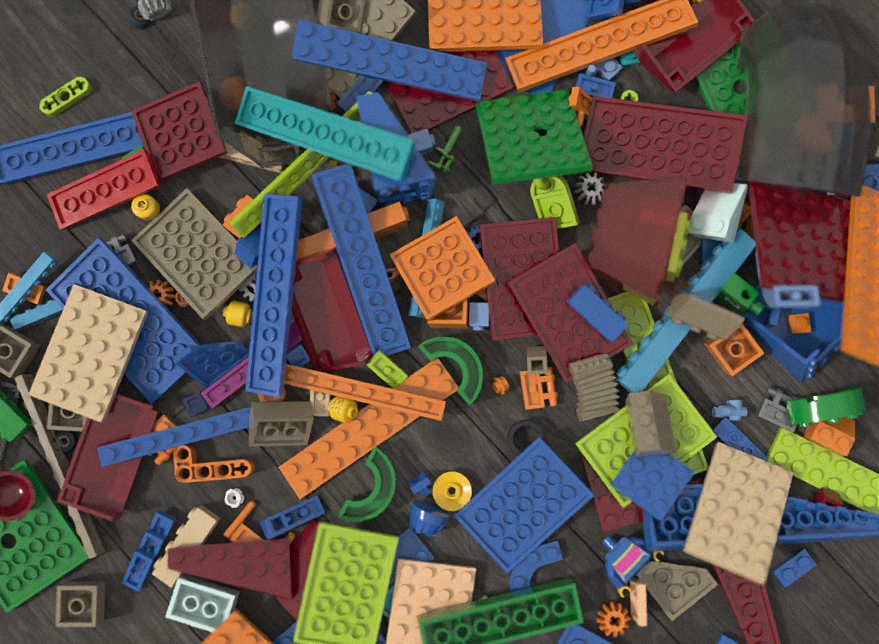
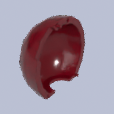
M1 471L0 520L11 521L21 518L30 511L35 502L34 484L27 475L19 471Z

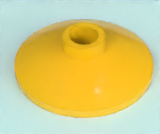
M446 472L440 475L434 483V500L444 510H460L471 498V485L468 479L458 472ZM450 487H454L456 489V492L454 494H450L448 492V489Z

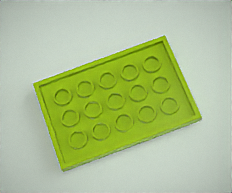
M670 374L665 375L645 390L665 394L677 451L670 455L684 463L717 438ZM625 405L575 443L623 508L632 501L610 486V484L635 450L627 405Z
M319 521L293 642L300 644H376L398 536Z

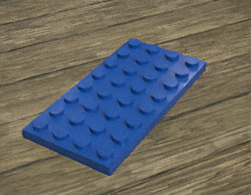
M99 237L46 291L63 309L75 284L148 311L124 375L153 404L186 373L175 364L172 358L188 346L201 344L106 241Z

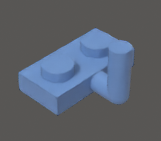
M614 58L595 65H589L585 75L593 77L598 72L605 80L610 81L622 69V66Z

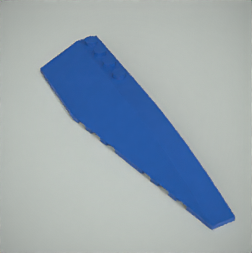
M703 484L686 485L662 521H658L643 510L644 537L647 552L684 550ZM787 496L775 545L879 536V514L860 510L853 511L839 506L835 509V507L827 506L824 503L808 502V500Z

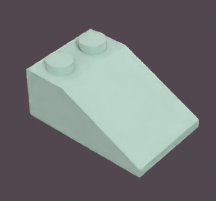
M734 183L732 194L705 190L693 212L688 232L698 238L734 243L748 185Z

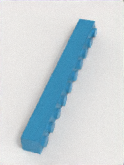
M428 199L422 236L441 225L445 202L438 199ZM412 295L408 316L425 318Z
M43 252L1 301L0 325L10 320L11 315L19 309L20 304H23L26 301V297L33 293V289L49 274V270L56 266L58 259L52 253Z
M49 300L47 304H40L35 309H28L23 314L14 315L10 321L14 330L20 331L61 314L63 308L55 300Z

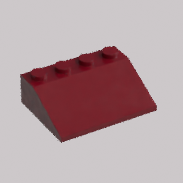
M316 519L289 545L292 600L276 596L283 607L297 621L319 522Z

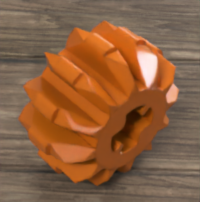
M157 280L156 284L150 281L149 289L155 296L161 294V297H158V299L166 307L167 304L173 306V302L170 300L175 298V295L171 294L174 288L169 287L168 282L162 283V280Z
M611 601L609 607L603 604L602 606L605 610H598L597 612L602 617L596 618V621L601 623L599 625L600 630H605L607 636L612 632L613 636L617 637V631L623 635L625 633L623 627H630L626 623L631 620V617L626 615L628 610L622 608L621 603L615 606ZM612 616L616 618L614 623L610 619Z

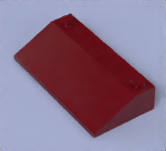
M704 0L701 3L696 2L691 8L698 20L697 27L649 45L644 43L633 53L645 69L675 93L759 26L741 0Z
M336 248L297 259L291 311L314 371L324 373L365 365L373 357Z
M116 393L104 422H98L87 417L57 502L110 521L121 519L143 456L101 467L97 448L152 433L160 407Z

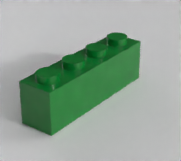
M0 390V436L7 442L19 441L33 425L31 420Z

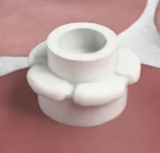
M229 489L226 492L225 502L227 505L236 508L240 503H243L244 495H242L240 489Z

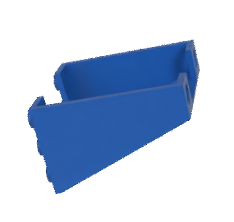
M378 92L356 96L362 124L410 139ZM414 147L403 181L371 171L380 207H387L397 202L403 205L411 204L414 202L413 200L417 199L427 201L432 199V196H435L434 173L416 147Z
M759 283L754 288L759 292L755 300L765 306L759 315H755L748 309L743 315L732 308L731 312L744 318L742 324L800 383L805 379L810 380L816 373L815 369L818 366L823 367L829 360L828 356L832 352L836 354L841 349L844 303L819 299V307L780 308L782 316L779 324L771 328L765 327L763 322L766 307H769L763 297ZM809 313L811 332L790 335L787 316Z

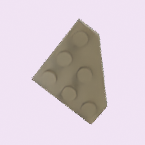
M650 560L636 575L646 584V589L671 621L718 585L704 567Z

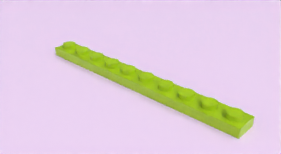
M355 103L342 117L361 123L358 103ZM307 149L229 222L230 225L242 238H245L262 222L264 194L289 196L330 156Z

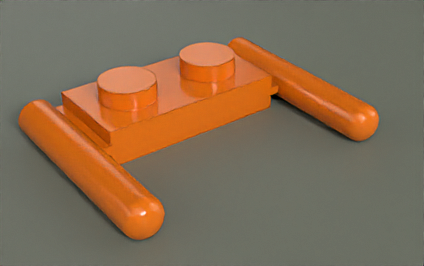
M250 501L225 531L224 535L232 542L263 540L243 524V521L256 506L254 501ZM289 532L285 537L289 538V545L295 538L293 532Z

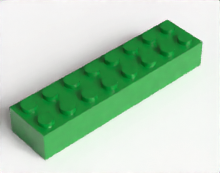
M570 578L416 615L422 644H502L583 623L576 585Z

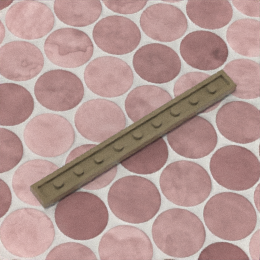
M20 375L15 378L16 387L23 397L24 406L31 417V423L36 429L39 442L45 450L47 462L51 465L54 472V479L58 482L61 489L70 466L57 441L56 431L47 429L48 412L43 400L28 395L34 382L33 375ZM68 506L69 515L74 520L76 532L81 537L84 551L89 559L105 552L90 513Z

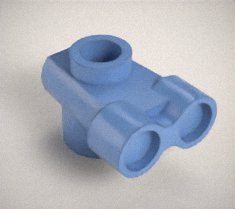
M742 400L726 401L727 406L720 405L719 407L712 408L713 417H729L730 421H741V417L747 416V408L743 407Z

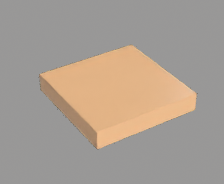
M634 577L630 581L631 617L639 626H647L646 584L638 577Z

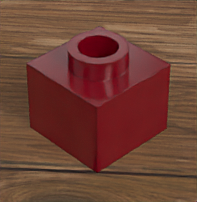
M823 487L820 488L812 499V503H824L827 506L835 507V509L837 506L841 507L843 505L840 493Z

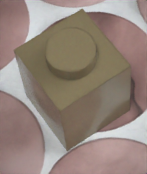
M527 346L528 374H548L547 350L544 346Z

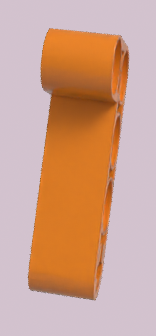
M181 445L174 451L175 477L182 483L243 478L251 475L255 470V464L250 459L197 463L196 449L192 445ZM184 448L189 452L187 459L182 457V450ZM224 464L229 467L227 475L221 471V467ZM243 465L248 466V470L246 471H236V467H240ZM204 466L209 468L210 473L208 476H204L202 473ZM185 468L190 471L189 478H185L183 475Z

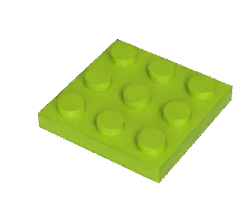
M679 212L666 281L674 282L675 277L679 278L691 221L687 220L688 213Z

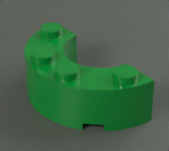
M436 337L420 344L418 348L431 362L437 358L446 357L458 363L462 370L463 379L457 392L468 405H471L480 392L483 380L481 362L474 350L463 341L452 337Z
M851 387L837 390V392L786 401L791 424H799L800 427L811 426V422L828 420V423L840 422L841 417L854 419L867 411L861 387Z
M374 446L365 463L375 475L376 484L374 491L364 499L349 497L337 518L350 522H362L379 515L390 503L396 489V471L390 457L378 446Z

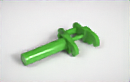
M455 126L444 149L434 148L435 151H439L442 154L440 162L436 164L428 160V165L431 164L432 167L438 170L443 169L444 172H450L449 166L452 161L455 162V159L453 158L454 156H449L448 154L451 152L462 131L461 127ZM444 158H447L446 165H442Z

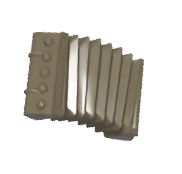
M607 353L569 363V372L574 376L572 379L577 386L575 388L579 391L576 393L579 401L576 403L579 406L576 412L580 423L588 420L591 421L601 416H608L620 410L616 406L620 404L616 400L620 397L617 394L619 390L616 388L618 383L614 380L617 377L613 374L615 371L612 369L613 364Z

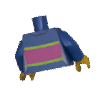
M609 535L602 543L609 550V553L605 556L607 559L605 567L608 578L618 589L621 597H625L622 593L624 589H628L631 593V589L627 584L651 559L660 562L656 559L657 553L664 555L663 551L647 552L645 539L629 537L628 539L623 537L617 542Z

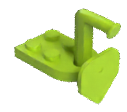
M562 175L533 179L530 192L539 219L556 217L557 229L575 226L580 223L568 183Z

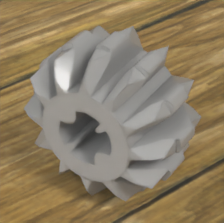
M139 0L137 2L140 13L147 20L165 17L172 9L170 0Z
M586 173L585 177L580 176V182L575 183V187L578 189L574 191L575 194H580L578 201L584 198L585 205L588 204L589 200L592 205L596 204V200L601 202L603 200L602 196H605L607 193L603 190L607 187V184H601L604 178L596 179L597 173H594L592 177L589 173ZM588 187L594 188V190H591L590 192L587 189Z

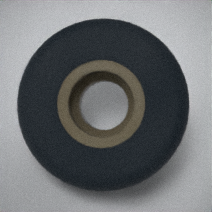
M138 6L132 7L128 12L127 19L133 27L145 29L149 26L151 20H147L142 16Z
M60 430L55 434L63 453L71 452L77 446L78 438L73 431ZM63 438H67V444L62 443Z

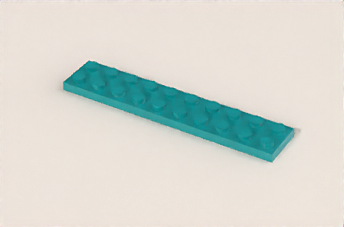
M248 86L245 88L235 121L237 125L400 181L404 180L416 144L414 140Z

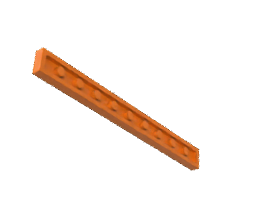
M286 364L284 384L442 420L445 401Z

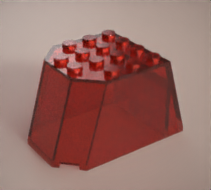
M676 177L609 183L608 189L603 190L601 199L603 201V209L599 208L597 225L599 226L593 230L594 248L590 252L588 259L589 267H591L594 274L649 304L658 306L679 212L682 207L687 178Z

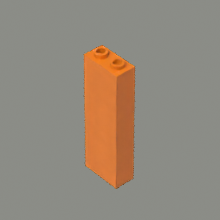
M400 202L367 214L375 239L408 227L407 221H410L406 207H402ZM330 228L298 240L296 260L320 251L336 248Z

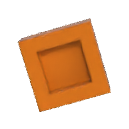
M809 313L787 316L790 335L811 332Z

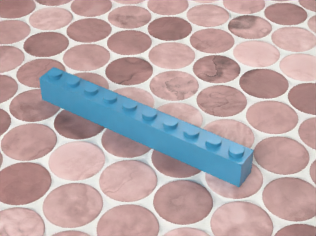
M741 228L737 229L734 243L722 241L721 244L717 245L712 250L711 257L700 265V271L689 279V285L678 294L693 295L711 303L718 295L722 286L756 246L755 241ZM670 306L665 310L663 318L653 325V331L649 336L647 335L642 339L638 350L631 353L627 364L622 366L616 373L617 378L614 380L630 393L643 391L689 332V325L684 324L681 326L672 322V318L666 316Z

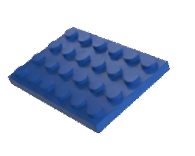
M539 436L458 510L454 517L508 574L594 496V493Z

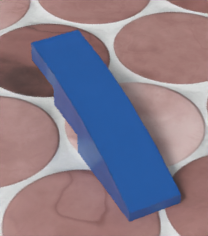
M160 509L156 512L150 528L145 532L139 548L133 555L122 584L138 592L141 590L177 518Z

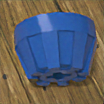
M413 501L410 508V528L416 529L415 532L419 534L422 532L425 533V536L435 537L447 524L449 519L447 511L426 501Z

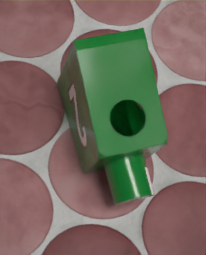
M734 273L722 286L716 297L717 300L742 315L748 309L758 316L765 307L755 300L759 292Z

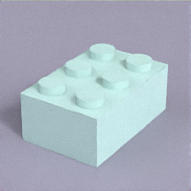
M184 574L177 580L166 618L213 632L234 612L240 591Z

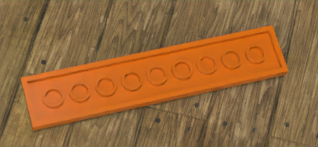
M659 0L544 43L542 49H528L506 58V63L519 93L587 68L589 65H595L633 51L644 43L649 45L698 26V20L688 0Z
M856 182L852 185L841 351L879 365V191Z
M437 358L405 379L395 390L443 401L457 391L459 387ZM369 404L360 410L351 422L340 424L278 468L299 499H301L368 453L374 446H378L417 419L419 415Z

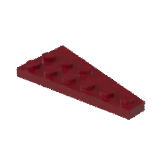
M289 538L168 548V570L292 600Z

